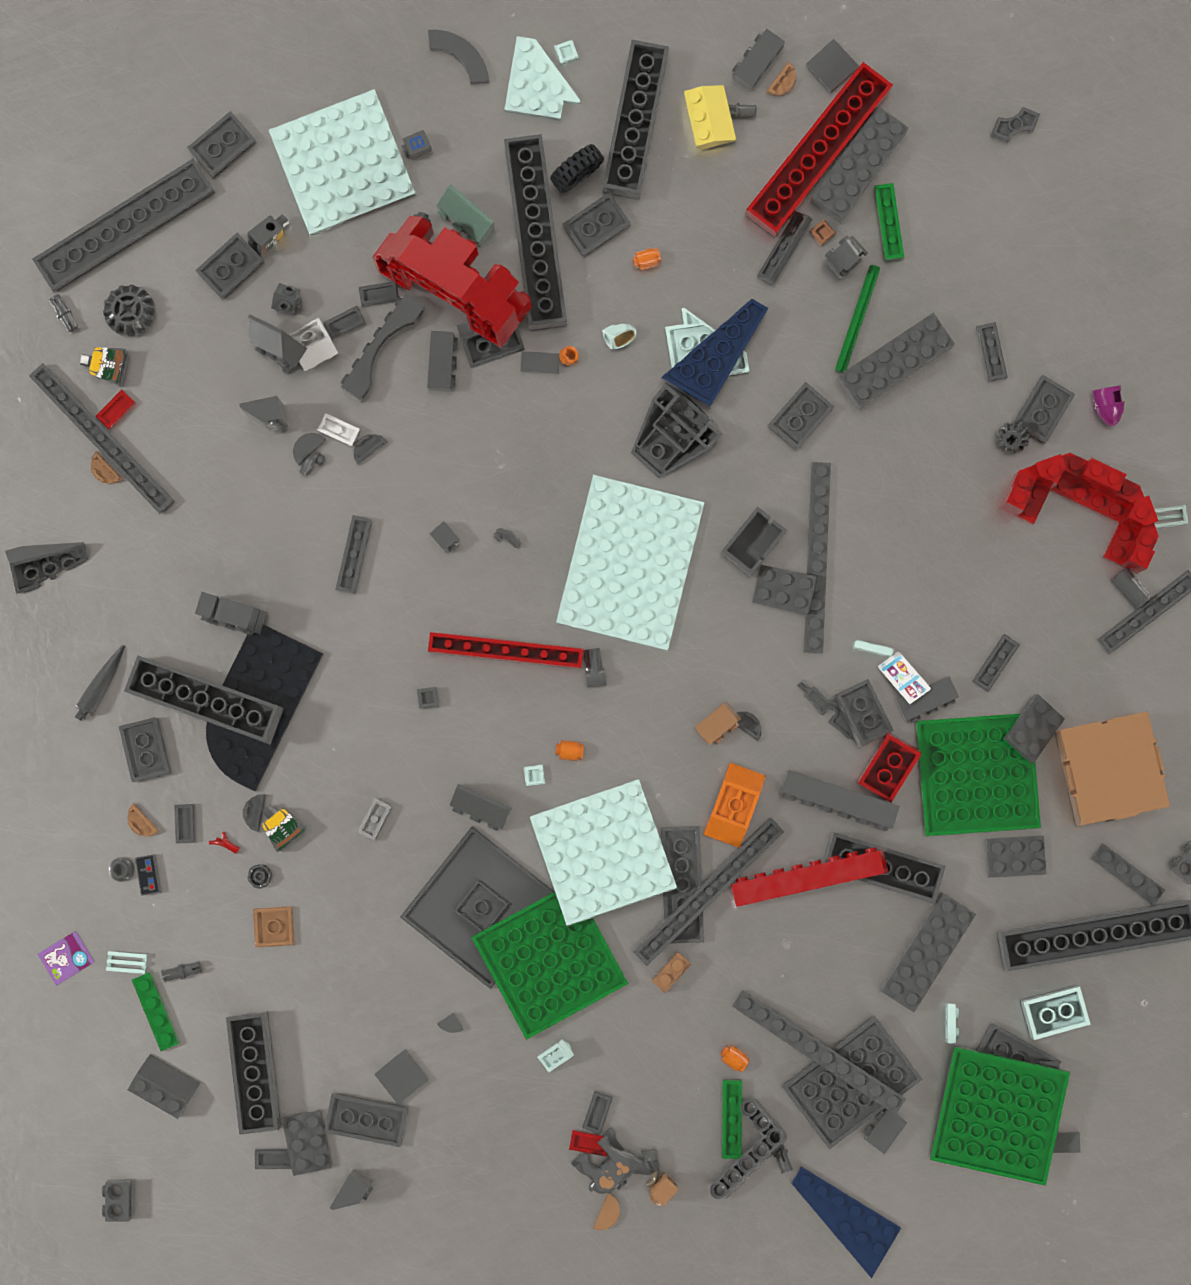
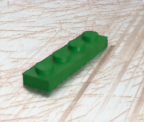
M894 184L875 185L874 192L885 261L904 259Z
M151 972L132 979L160 1051L180 1044Z
M723 1080L722 1159H739L742 1156V1112L740 1109L742 1103V1080Z

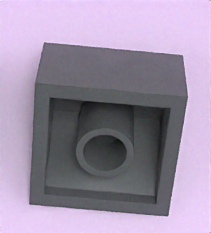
M352 1170L331 1204L330 1209L335 1210L358 1204L362 1199L367 1200L373 1190V1187H371L373 1181Z

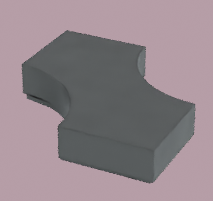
M1022 107L1020 112L1011 118L998 117L991 137L1008 143L1011 137L1019 132L1027 131L1033 133L1040 113Z

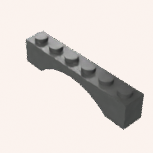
M407 293L397 299L394 311H390L386 315L383 327L377 328L373 335L375 337L371 344L369 342L366 344L362 351L364 353L362 357L354 361L352 365L353 370L349 375L346 374L341 381L342 390L360 402L363 401L372 388V367L380 348L396 332L415 325L426 310L423 304Z

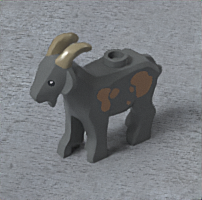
M612 1127L597 1142L609 1156L600 1167L593 1166L590 1163L587 1151L571 1162L572 1166L581 1174L588 1176L592 1180L589 1185V1191H595L599 1194L611 1193L616 1188L620 1190L627 1184L626 1179L632 1174L651 1175V1179L646 1182L647 1187L653 1186L657 1182L659 1175V1161L656 1150L652 1149L648 1152L641 1150L644 1159H639L621 1146L616 1139V1134Z

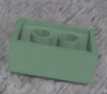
M452 184L447 188L437 204L439 210L437 213L444 220L448 218L453 223L452 227L459 233L463 231L467 235L466 239L472 240L480 247L495 231L494 222Z

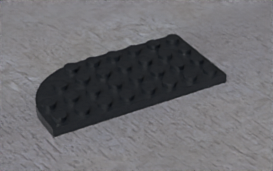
M264 624L260 634L253 633V636H246L222 686L284 708L271 744L269 745L209 722L206 724L207 745L215 764L231 780L255 792L324 655Z

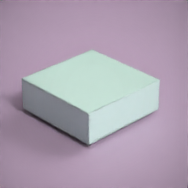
M572 40L554 46L561 65L579 59Z
M543 765L524 767L526 786L545 784Z

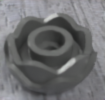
M119 857L111 862L109 874L114 880L123 882L132 876L133 865L129 860Z
M258 864L249 869L247 879L254 888H264L271 882L272 874L267 866Z

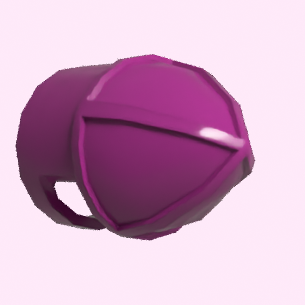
M1121 385L1092 391L1095 404L1094 409L1103 422L1112 427L1120 421L1124 412L1125 401H1122Z

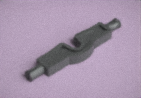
M802 680L797 686L806 693L804 695L805 698L821 715L832 709L834 716L831 717L829 723L847 739L851 738L856 742L838 703L827 699L815 687L811 688Z

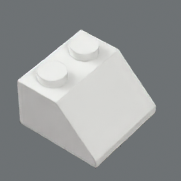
M319 318L289 334L307 348L299 361L304 371L314 368L317 364L331 359L338 353Z

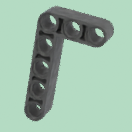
M744 1100L741 1103L740 1109L742 1114L762 1137L711 1185L710 1194L715 1199L728 1198L787 1141L786 1132L757 1100ZM750 1103H753L755 1106V1110L753 1113L750 1114L747 1110V1106ZM763 1117L768 1121L765 1128H762L760 1125V1120ZM775 1132H778L781 1137L778 1143L773 1140ZM762 1145L767 1150L764 1156L759 1154V1148ZM748 1158L752 1161L750 1169L745 1167V1161ZM733 1172L738 1174V1180L735 1183L731 1180ZM719 1185L724 1187V1193L721 1196L717 1193Z

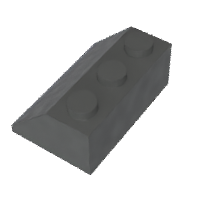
M251 314L248 316L250 343L256 347L255 351L273 361L277 359V362L285 367L290 365L295 368L307 348L285 331Z
M468 322L456 325L470 367L525 349L518 327L504 346L500 348L472 331Z
M278 396L239 404L242 411L249 418L269 431L280 432L284 430V427H288L284 404Z
M460 784L457 785L450 802V806L453 807L452 811L463 815L464 812L470 814L469 819L478 823L483 820L488 823L487 827L496 831L499 828H504L512 808Z
M150 1054L127 1090L179 1119L200 1082Z

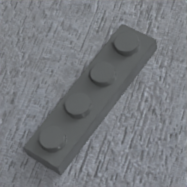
M795 211L757 276L760 279L775 283L813 220L809 215Z
M352 515L335 590L355 594L371 519Z
M1101 844L1091 860L1152 905H1155L1165 892L1164 888L1105 844Z

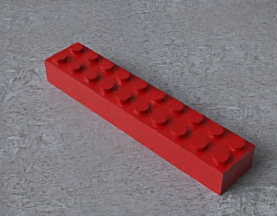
M862 62L748 206L745 215L776 237L863 127L877 106L890 93L893 84Z

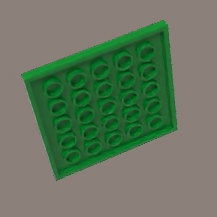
M1021 713L916 721L918 750L922 753L919 758L925 836L1041 828L1036 761L1029 763L1003 739Z
M555 891L471 937L526 1040L628 985L594 919L590 918L567 926Z
M954 1046L930 1160L1046 1186L1070 1071Z

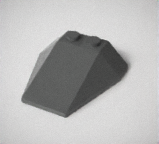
M665 383L652 399L631 453L660 478L712 448L723 433L714 420L687 395Z

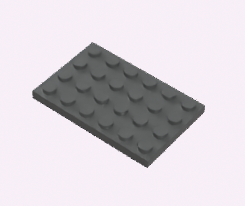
M873 1017L832 1048V1050L900 1095H903L923 1080L876 1017ZM816 1062L782 1086L829 1149L884 1109V1107Z

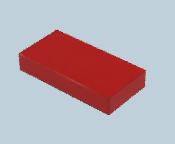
M121 389L95 417L107 429L111 430L136 403Z
M572 1130L569 1150L584 1153L587 1151L589 1154L607 1157L605 1150L597 1143L604 1136Z

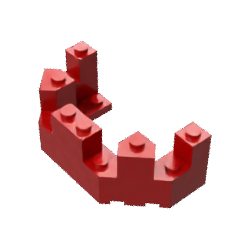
M409 216L397 233H389L372 256L378 273L407 291L413 286V281L465 313L472 331L502 348L531 309L530 296L523 291L518 292L515 290L519 281L510 274L511 272L506 267L500 264H494L483 279L479 272L470 266L479 255L477 245L472 240H466L456 230H449L444 227L431 244L429 240L434 235L432 224L423 217Z
M1073 453L1059 454L1019 470L1014 475L999 506L1000 510L1034 525L1051 491L1118 523L1102 558L1123 568L1127 567L1136 574L1148 568L1155 553L1153 548L1159 537L1155 527V523L1159 520L1150 496L1144 497L1140 485L1126 479V473L1094 458H1090L1087 461Z

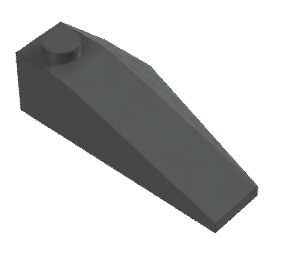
M84 542L21 546L5 551L16 594L36 589L41 586L40 583L49 578L50 580L54 579L56 574L61 571H68L88 560Z

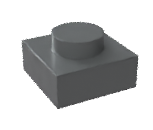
M436 687L417 689L419 709L439 706Z

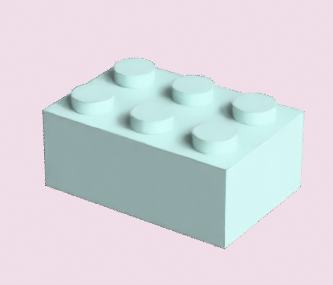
M1079 986L1021 1000L1029 1034L1033 1040L1091 1025Z

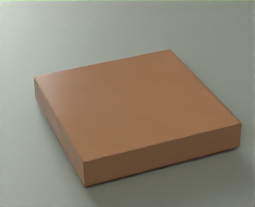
M292 906L253 909L255 947L294 945Z

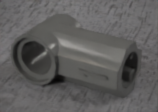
M600 648L583 650L587 687L607 685L605 671L602 667Z

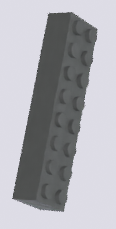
M637 40L631 41L603 182V192L640 199L669 46Z
M137 655L124 692L269 745L272 742L284 708L139 655Z

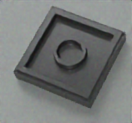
M834 39L806 63V67L831 93L859 67Z
M403 1050L374 1074L397 1104H400L429 1080L406 1050Z

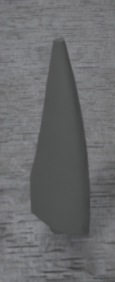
M121 645L100 669L75 705L79 709L75 716L78 720L82 721L86 713L90 716L94 714L115 673L125 648L124 645Z

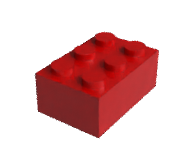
M888 731L859 777L858 783L892 803L922 753L914 746Z

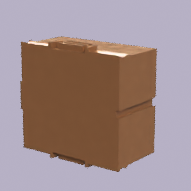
M1148 711L1113 718L1103 722L1099 721L1062 729L1055 733L1076 827L1101 821L1120 820L1138 816L1139 813L1170 807L1164 782L1166 774L1164 775L1162 772L1164 771L1159 746H1156L1158 739H1154Z

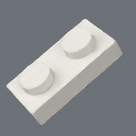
M325 413L317 431L353 447L360 429Z

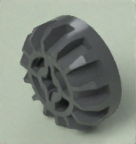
M132 284L130 286L121 285L118 289L112 290L109 293V297L104 301L103 315L107 325L115 333L123 337H137L146 333L152 327L156 318V306L152 297L143 288ZM124 296L134 297L131 301H122L120 299ZM118 301L120 303L119 313L116 315L115 305ZM129 307L132 313L127 312L126 308Z

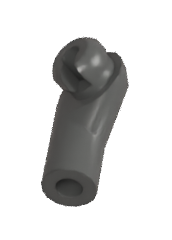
M319 452L310 455L305 459L299 472L304 476H308L315 463L318 465L323 464L325 456L320 455L321 453Z

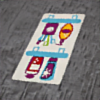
M900 652L895 653L878 666L909 704L931 690Z

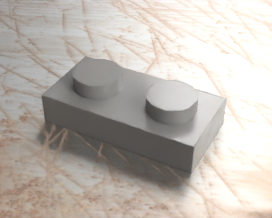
M374 798L357 833L375 841L392 806Z

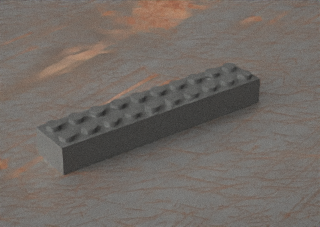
M542 134L504 139L524 292L530 296L532 304L531 309L527 313L529 330L567 325Z
M1191 900L997 932L1004 971L1191 940Z

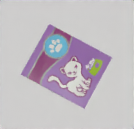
M76 931L38 954L56 986L94 963Z

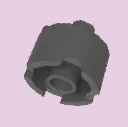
M846 235L839 241L840 246L836 250L832 248L825 254L827 258L825 263L840 279L844 277L843 272L849 273L862 261L860 259L862 255L867 256L868 254L853 236L849 238Z

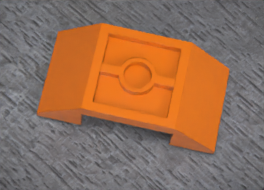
M729 763L703 835L739 848L751 821L766 775Z

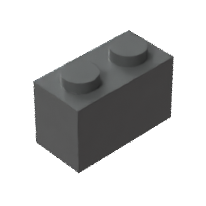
M887 1109L880 1111L875 1117L877 1119L873 1126L870 1124L864 1132L866 1135L864 1139L883 1154L887 1152L907 1124L904 1119L897 1114L894 1115Z

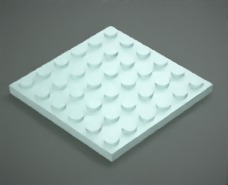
M375 89L269 130L310 236L416 195Z
M639 779L530 816L567 926L677 889Z

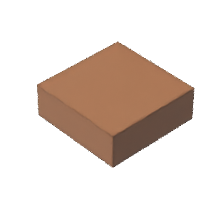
M825 219L809 231L820 246L836 235V232Z

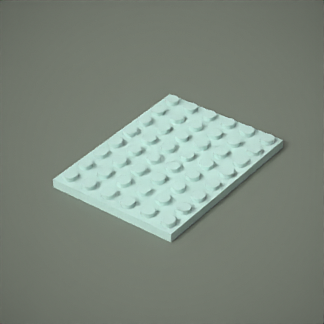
M593 475L556 623L668 651L705 502Z

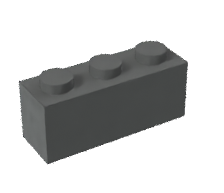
M767 28L764 33L760 32L754 40L756 42L755 45L745 51L743 55L745 57L741 63L737 62L732 70L734 72L732 79L749 91H752L785 44L784 40Z
M431 331L427 385L429 391L451 392V388L455 387L456 375H452L453 368H456L457 356H454V349L458 348V338H455L454 332Z
M950 676L928 685L931 690L911 704L904 697L896 700L895 702L904 722L909 720L910 723L921 719L920 715L925 712L930 715L939 711L937 707L943 704L945 707L956 703L955 699L959 696Z

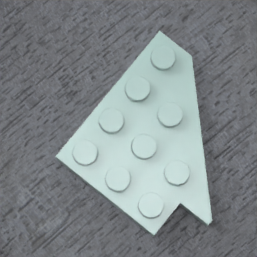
M517 36L505 112L561 120L564 102L580 105V99L536 39Z
M685 308L681 309L684 324L665 327L671 369L711 333L716 331ZM745 351L741 354L730 375L749 373L747 353Z

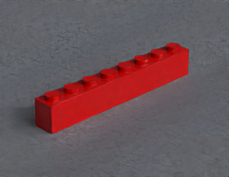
M430 632L429 653L573 669L582 668L583 649L434 632Z
M877 847L865 849L866 853L858 854V851L847 853V857L841 859L839 855L829 857L828 862L821 863L820 859L809 862L810 866L806 867L798 864L791 866V870L784 871V868L772 870L773 874L767 876L763 872L755 874V878L749 880L747 876L737 878L736 883L731 884L736 907L885 874L888 872L883 849L877 850Z

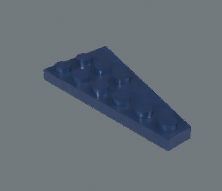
M801 1166L791 1184L872 1278L900 1232L901 1227Z

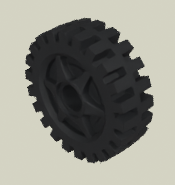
M594 144L587 145L562 162L552 173L550 180L560 193L567 192L594 173L603 163L604 157Z

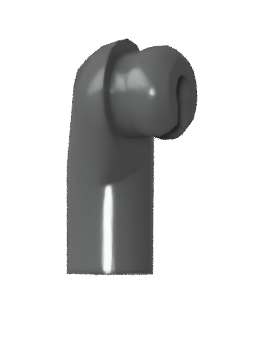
M498 528L493 534L497 541L505 538L514 548H517L522 543L510 530Z

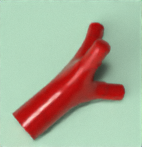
M222 832L223 839L217 837L216 840L209 841L210 845L222 846L235 854L240 848L228 840L225 832Z

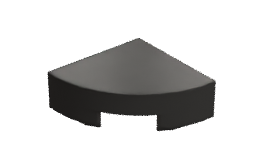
M454 1013L437 1023L446 1032L456 1033L463 1030Z

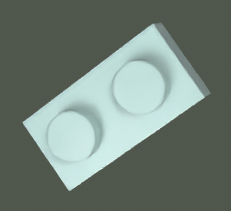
M945 1003L946 1042L956 1043V1039H959V1027H956V1019H959V1008L955 1007L954 1003Z

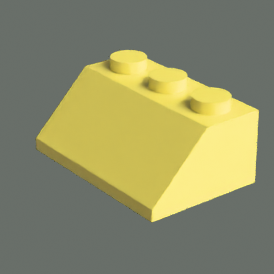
M724 85L701 86L684 91L695 143L700 150L737 141Z

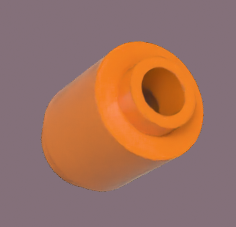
M649 248L636 252L635 257L632 258L635 268H639L640 271L658 266V263L662 262L658 248Z
M561 740L560 744H556L555 755H559V759L582 760L584 744Z
M726 1045L720 1053L722 1056L721 1061L735 1071L742 1072L750 1061L745 1053L733 1045L729 1047Z

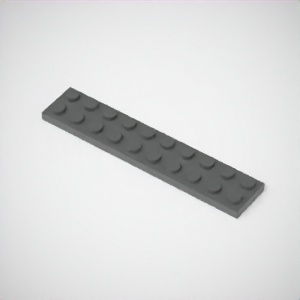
M193 158L37 255L32 260L54 292L210 195L214 190Z

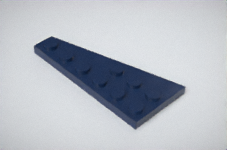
M754 299L748 301L731 318L665 373L661 379L711 407L766 314L768 307Z

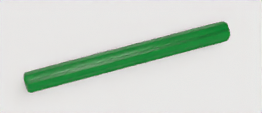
M876 265L869 266L835 367L837 372L843 373L847 370L880 272V267Z

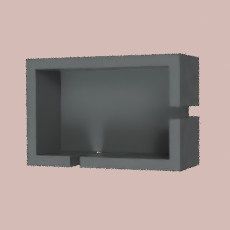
M758 506L721 551L724 557L749 577L761 565L762 561L760 559L764 561L787 532V529L775 520L770 525L768 521L771 517Z
M201 592L195 614L201 616L200 620L253 636V633H261L267 612L253 606L222 597L219 599L218 596Z

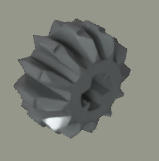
M1012 420L1011 424L1005 422L1004 427L999 428L1000 434H998L997 439L1001 440L1000 446H1006L1005 452L1009 448L1012 449L1013 453L1017 449L1021 452L1024 446H1028L1030 434L1026 433L1028 427L1022 428V422H1019L1017 425L1015 420Z

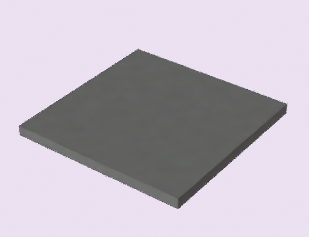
M472 826L400 918L491 989L495 981L471 937L554 891Z

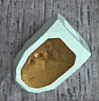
M622 323L611 325L602 331L603 338L611 350L628 345L637 335V331L633 326Z

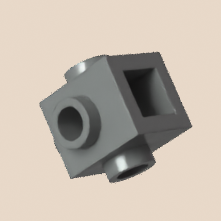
M279 283L273 294L271 309L293 315L295 310L300 309L302 304V298H300L301 290Z

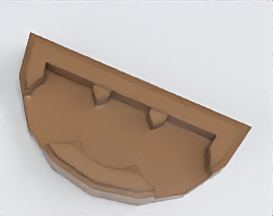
M789 61L766 93L772 96H782L793 89L796 82V72L794 66Z
M96 451L91 458V472L95 478L106 484H115L123 480Z
M133 803L128 810L127 816L128 825L131 830L137 835L145 837L153 836L160 832Z
M607 1194L593 1229L600 1231L609 1229L619 1219V1203L612 1194Z

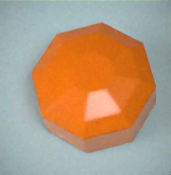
M567 346L560 350L559 358L562 364L570 366L578 361L579 353L575 347Z

